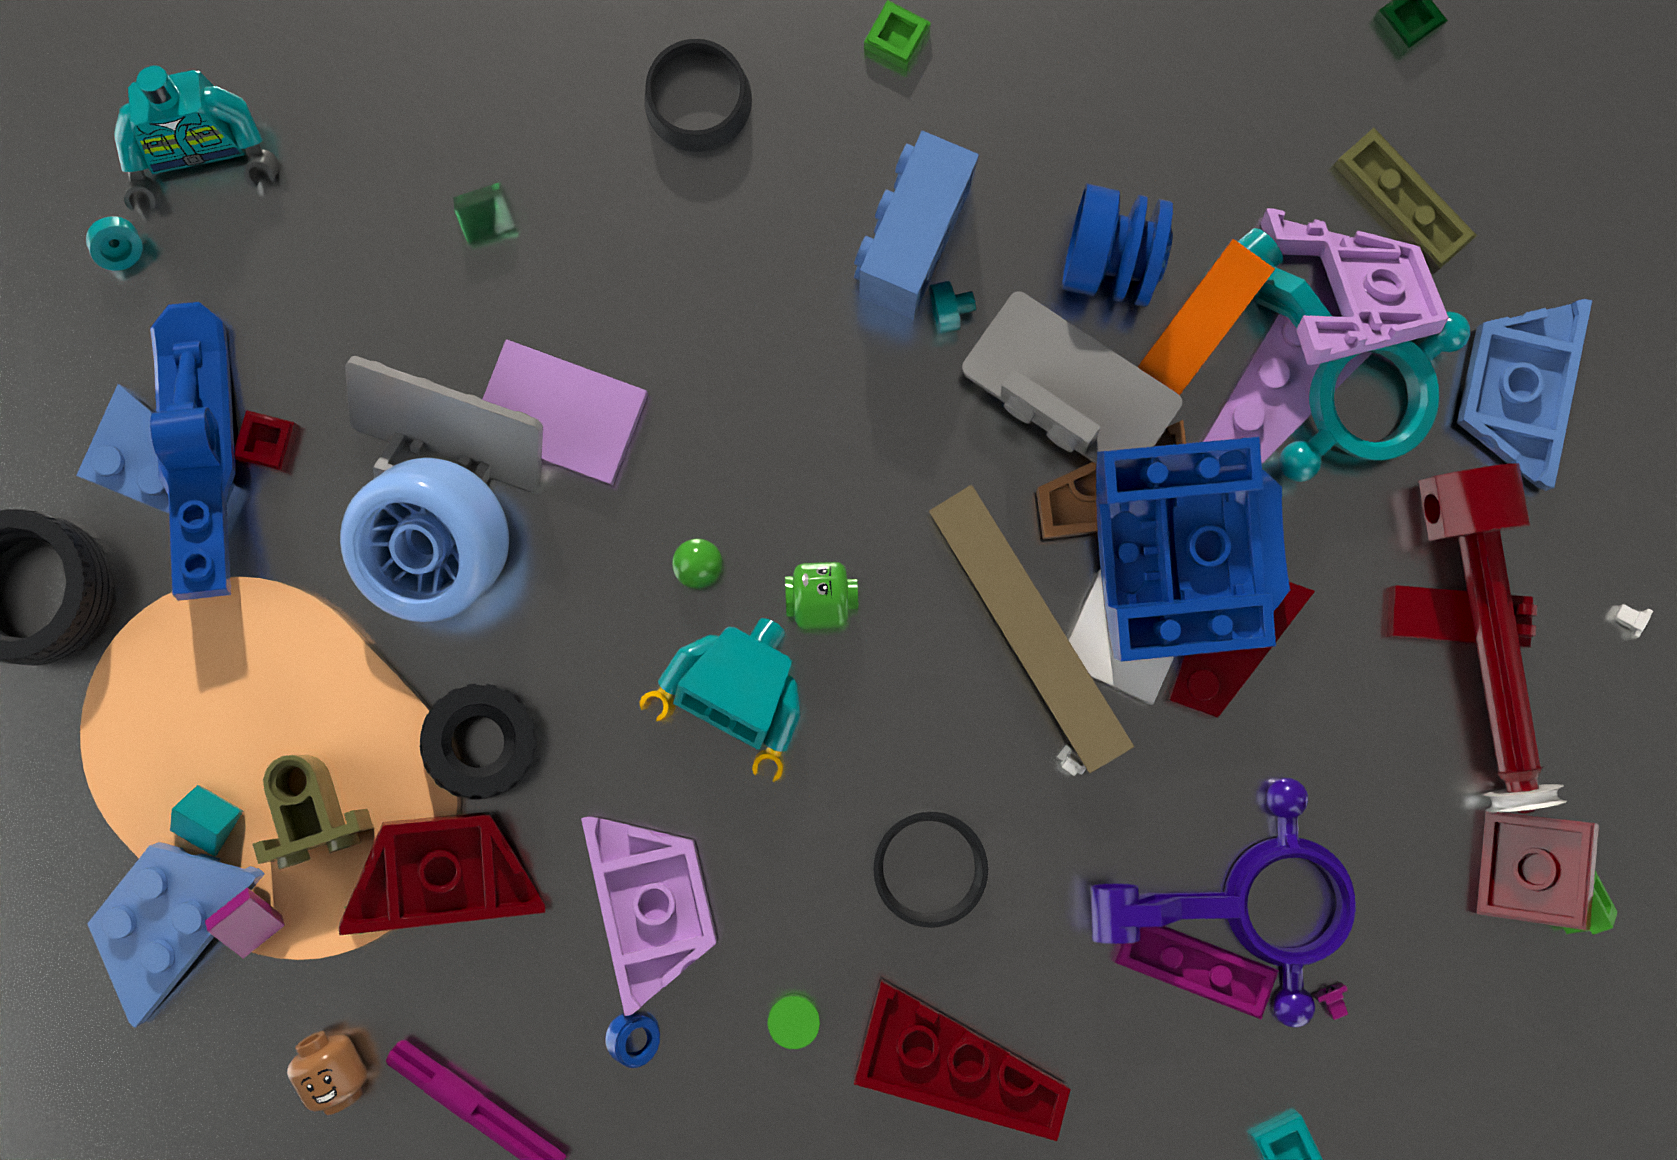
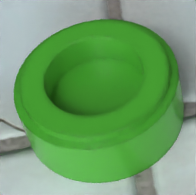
M785 995L778 999L770 1010L768 1016L769 1033L773 1040L784 1048H803L815 1039L819 1031V1011L816 1005L803 995Z

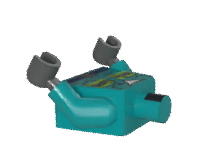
M160 66L144 68L138 74L136 82H133L128 87L129 103L121 106L119 110L114 137L122 172H128L130 178L125 187L124 203L131 211H134L135 199L133 192L142 191L149 196L151 209L156 204L157 186L151 178L144 174V170L148 168L152 174L243 156L245 155V149L249 159L244 168V177L249 185L257 187L260 182V174L256 166L266 169L271 181H274L279 166L278 159L270 151L261 149L259 143L263 139L247 103L241 97L218 86H214L199 71L190 70L168 75Z

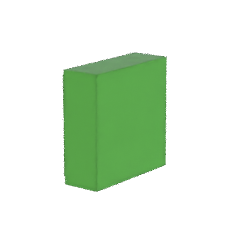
M887 0L864 41V49L907 71L930 30L931 22Z

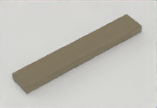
M972 485L968 486L929 510L935 523L1089 774L1134 748L1133 743Z

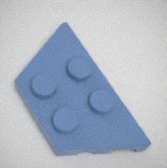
M1582 299L1569 305L1547 310L1546 308L1538 309L1513 318L1495 319L1483 322L1476 329L1457 423L1507 464L1519 463L1521 475L1541 490L1547 491L1555 488L1592 300Z
M162 842L152 844L145 850L87 923L126 1017L134 1028L147 1021L214 938L207 931L205 920L248 887L252 891L264 876V872L259 868L251 866L244 869L221 863V858L203 853L192 855L185 852L183 848Z

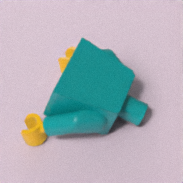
M760 618L750 635L735 627H727L720 636L707 635L681 647L658 680L660 688L645 693L641 697L639 702L641 710L647 709L652 699L656 696L663 702V711L658 715L656 721L669 718L673 714L676 705L757 750H760L764 742L767 748L760 751L754 758L753 773L756 775L760 761L772 759L778 767L775 771L773 782L778 780L782 775L784 765L781 752L788 750L800 719L798 683L788 674L792 660L787 655L777 651L785 636L784 629L770 619Z

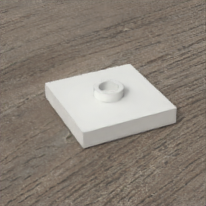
M1100 569L1068 640L1092 679L1149 705H1153L1174 656L1123 662L1114 659Z

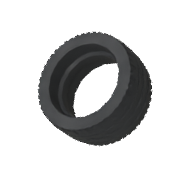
M0 510V557L20 541L32 538L44 540L53 546L62 559L66 578L62 605L48 625L26 638L10 637L0 629L1 663L43 665L61 661L86 647L91 640L95 639L96 634L100 633L101 627L105 625L106 618L110 614V607L113 604L112 597H114V583L112 580L114 578L111 573V566L108 563L107 556L104 555L103 549L92 539L93 537L72 522L35 510Z

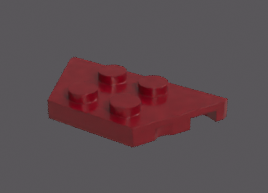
M489 812L387 821L381 824L340 920L339 936L545 913V904Z

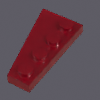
M880 980L854 1077V1085L1058 1141L1071 1090L1068 1085L886 981Z

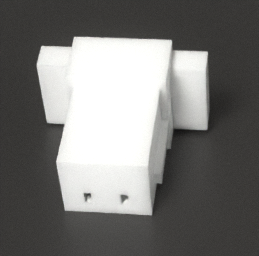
M1622 604L1619 606L1613 620L1628 627L1629 630L1633 631L1630 637L1637 639L1648 626V621L1653 611L1648 608L1643 612H1638Z
M1066 744L1057 755L1062 760L1060 763L1062 768L1073 776L1077 772L1082 775L1086 770L1085 765L1077 752Z

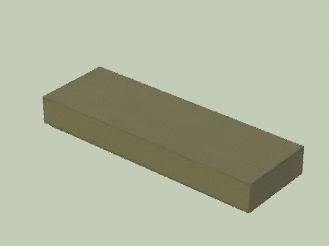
M1375 128L1371 129L1333 165L1406 243L1420 246L1427 265L1435 273L1477 236Z

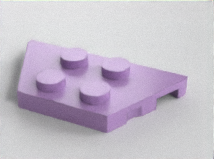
M594 816L581 818L624 1015H632L717 943L695 841Z

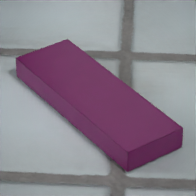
M1167 926L1140 927V941L1118 944L1112 959L1114 963L1261 1020L1279 970Z

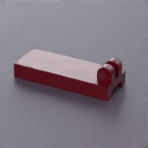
M1401 585L1389 587L1387 637L1476 645L1467 591ZM1511 595L1520 648H1531V637H1536L1537 626L1532 625V617L1537 616V605H1533V597Z

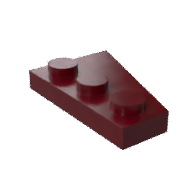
M1289 582L1290 591L1273 612L1276 642L1314 594V590ZM1272 647L1181 656L1166 701L1212 718H1218Z

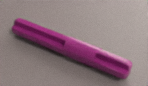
M400 1040L389 1052L385 1060L388 1066L519 1160H566V1156L562 1151L408 1041Z

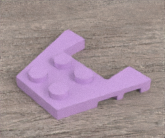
M1266 208L1260 222L1262 230L1276 242L1282 255L1318 256L1322 259L1342 317H1302L1296 331L1308 365H1316L1438 334L1442 331L1449 317L1420 246L1358 230L1353 238L1328 231L1324 221L1314 219L1313 223H1308L1307 226L1284 220L1285 211Z

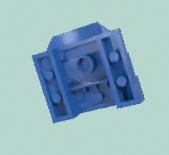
M1260 437L1097 452L1096 506L1098 544L1104 602L1114 659L1123 662L1276 646L1273 612L1290 591L1284 544L1282 486L1262 469Z

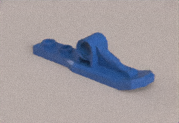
M200 302L167 305L150 327L154 355L156 412L151 414L150 431L154 451L158 457L159 478L169 499L172 595L178 601L231 595L226 498L236 471L230 358L226 327L221 319Z

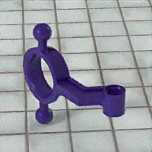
M1281 778L1274 781L1266 793L1267 806L1277 816L1278 837L1267 839L1254 845L1236 861L1228 875L1224 892L1147 893L1139 896V886L1133 884L1109 883L1092 885L1090 887L1092 941L1098 943H1135L1140 941V927H1163L1181 919H1227L1233 935L1246 950L1260 960L1276 966H1282L1283 988L1274 996L1273 1012L1282 1024L1292 1028L1305 1026L1311 1021L1315 1013L1314 999L1304 989L1303 966L1323 960L1340 948L1352 929L1356 911L1353 884L1341 861L1323 846L1313 841L1299 838L1298 816L1305 811L1308 805V794L1305 787L1299 781L1292 778ZM1287 858L1307 859L1320 866L1330 878L1336 896L1335 914L1328 929L1314 942L1298 948H1282L1264 941L1255 931L1248 913V896L1256 877L1270 864Z

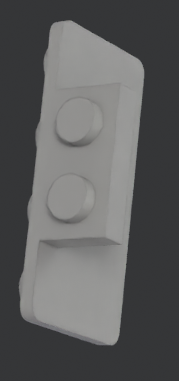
M1020 291L1011 294L962 365L963 374L1003 401L1005 409L1013 416L1025 423L1033 421L1048 431V438L1059 447L1069 452H1073L1075 449L1094 463H1097V452L1154 447L1182 406V398L1179 394Z
M352 356L345 365L350 425L359 432L389 442L373 467L374 478L389 468L407 460L437 458L456 463L470 470L485 483H487L489 478H493L527 491H535L541 482L543 425L539 420L526 413L513 411L484 401L475 395L464 394L435 384L426 378H418L389 368L377 361H369L358 356Z

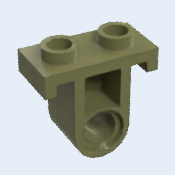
M287 755L274 760L266 769L263 778L264 791L278 838L259 841L252 845L258 864L277 861L279 869H284L311 860L308 852L310 849L327 844L329 853L359 844L361 842L358 833L373 829L374 827L368 809L344 813L347 823L345 824L333 781L325 763L317 757L310 755ZM297 767L304 771L307 780L305 789L299 795L291 791L288 782L290 773Z

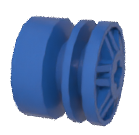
M1086 183L1069 242L1061 287L1064 290L1095 296L1104 276L1109 275L1113 276L1114 301L1122 302L1132 280L1135 281L1133 304L1147 307L1156 286L1163 278L1173 240V203L1158 199L1150 221L1145 220L1148 197L1138 195L1129 215H1120L1121 199L1119 190Z

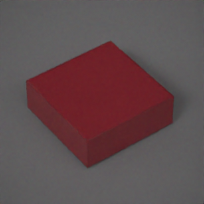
M246 410L234 449L235 460L286 473L300 425L295 422Z

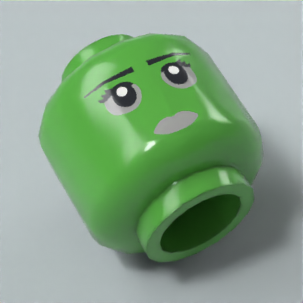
M840 562L801 563L796 566L793 576H785L787 617H795V621L800 628H840L848 620V610L858 609L857 579H847L846 568Z

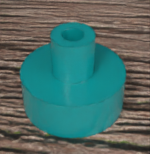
M116 216L101 218L90 226L86 234V244L93 261L104 269L112 271L124 270L133 266L141 257L143 245L137 229L124 218Z
M950 281L929 285L931 307L939 334L960 330L959 314L976 311L973 292L969 291L955 295Z

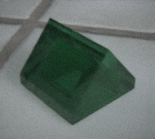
M501 182L453 197L454 212L469 245L517 230Z

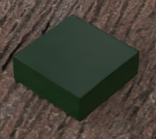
M1392 0L1379 9L1374 16L1403 55L1441 29L1448 21L1432 0Z

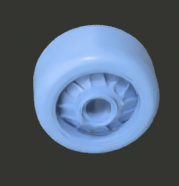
M416 458L389 468L366 484L353 497L342 520L340 545L343 561L351 579L370 602L386 613L404 620L435 622L453 617L464 611L492 586L500 575L507 559L509 532L507 520L500 502L489 486L477 475L447 460Z

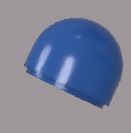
M636 1012L627 1016L621 1014L608 1026L605 1036L606 1048L611 1057L620 1064L629 1068L641 1067L647 1064L658 1050L660 1044L659 1028L651 1018ZM642 1027L647 1035L645 1046L639 1051L627 1053L626 1040L633 1030Z

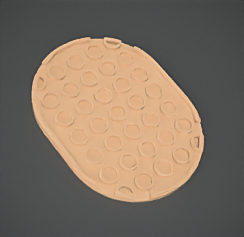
M230 577L231 595L178 601L171 592L145 607L122 628L104 651L88 685L82 708L80 749L87 783L98 809L113 831L138 858L141 857L150 845L158 842L183 848L185 852L192 855L203 853L212 856L170 831L172 808L197 785L204 787L243 810L218 855L214 857L221 858V863L244 869L251 866L259 868L265 873L252 891L282 914L285 926L253 951L255 954L278 959H319L360 948L381 938L391 930L339 936V923L345 911L344 907L349 902L382 822L460 815L461 797L452 795L435 783L434 779L427 773L420 755V733L425 717L431 708L347 619L321 599L301 589L262 578ZM310 755L317 757L325 763L330 772L345 824L347 823L344 813L368 809L374 828L358 833L361 843L329 853L327 844L310 849L308 852L311 860L294 866L279 869L277 861L258 864L252 844L278 838L263 784V778L269 765L281 756ZM299 767L290 773L288 779L289 787L296 795L303 792L307 783L306 775Z

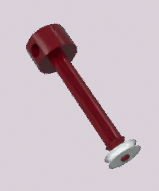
M1519 463L1480 467L1419 480L1428 541L1433 542L1457 538L1459 540L1498 771L1495 773L1506 785V789L1483 794V796L1489 797L1492 801L1491 807L1485 811H1516L1528 814L1539 808L1566 803V800H1561L1557 795L1558 789L1564 787V785L1538 784V776L1544 766H1540L1500 533L1501 531L1530 526Z

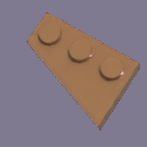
M1181 420L1168 426L1155 446L1186 444L1184 421ZM1091 462L1037 488L1043 540L1098 533L1096 463Z

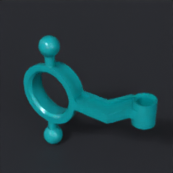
M1253 228L1237 241L1275 268L1253 299L1256 303L1288 317L1296 329L1303 316H1332L1306 280L1277 268L1283 262V255L1276 242L1266 232ZM1447 312L1449 319L1442 331L1428 336L1418 346L1412 341H1406L1367 351L1380 354L1391 360L1401 371L1408 391L1407 410L1402 422L1392 434L1377 442L1362 440L1348 431L1341 422L1335 407L1334 391L1338 376L1344 366L1359 354L1321 363L1313 376L1309 392L1311 415L1319 432L1308 442L1296 441L1283 449L1279 458L1282 473L1288 479L1295 482H1305L1312 479L1320 470L1321 457L1333 446L1354 457L1365 460H1388L1404 455L1414 449L1432 428L1439 407V384L1431 361L1441 352H1455L1466 345L1471 332L1467 319L1459 313Z

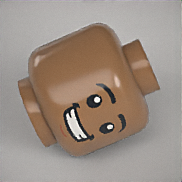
M319 1031L296 1045L295 1049L298 1054L290 1062L287 1075L307 1109L314 1112L323 1110L325 1115H332L349 1107L363 1094L361 1087L367 1079V1068L348 1036L337 1034L327 1037L324 1031Z

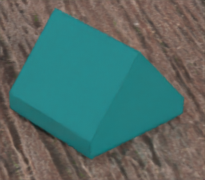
M197 785L172 808L170 831L212 856H217L243 810L204 787Z

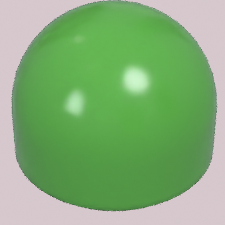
M695 538L687 540L676 549L673 555L672 568L674 575L687 588L693 590L707 589L720 579L723 572L724 563L720 551L713 543L705 539Z

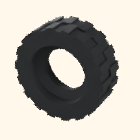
M474 683L466 684V687L460 689L455 688L435 702L423 722L419 747L427 773L430 774L440 788L459 798L480 800L502 794L524 777L533 762L534 751L537 747V737H535L534 732L536 727L533 718H530L527 713V707L523 702L517 701L513 697L514 694L508 690L502 691L497 689L496 685L486 684V686ZM475 716H482L493 720L500 727L504 736V747L499 758L492 764L480 768L463 764L456 757L452 748V736L456 727L465 719Z

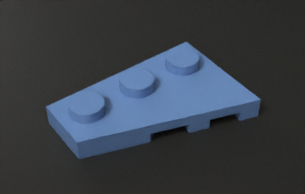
M117 384L76 476L169 513L168 494L159 478L158 457L154 451L151 438L150 418L153 412L141 403L126 387ZM232 482L226 498L227 520L241 492V488L235 482Z

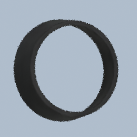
M687 39L665 48L651 64L646 78L645 110L655 132L670 145L692 152L710 151L727 144L741 132L750 115L752 92L746 74L730 51L710 40ZM703 52L719 56L734 66L740 79L739 99L731 114L718 125L704 130H686L672 125L660 115L651 96V86L658 72L674 58L688 53Z
M921 812L900 820L884 835L875 854L874 880L882 901L897 917L920 927H942L961 920L978 904L987 884L988 861L980 839L967 824L945 813ZM922 821L941 822L956 829L969 843L975 860V876L967 895L953 908L936 914L918 913L900 904L889 891L883 873L884 856L892 839L905 827Z

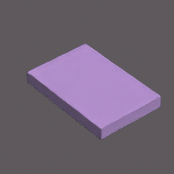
M506 339L482 400L513 411L526 413L542 423V461L613 487L648 397L647 390Z

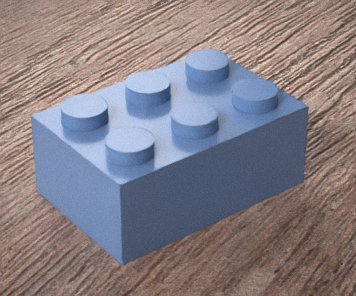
M923 130L915 146L905 145L895 169V173L898 174L894 184L895 192L885 190L875 214V219L878 220L874 230L876 235L874 239L869 236L864 237L855 258L854 265H857L854 278L859 280L860 298L914 320L971 191L979 154Z

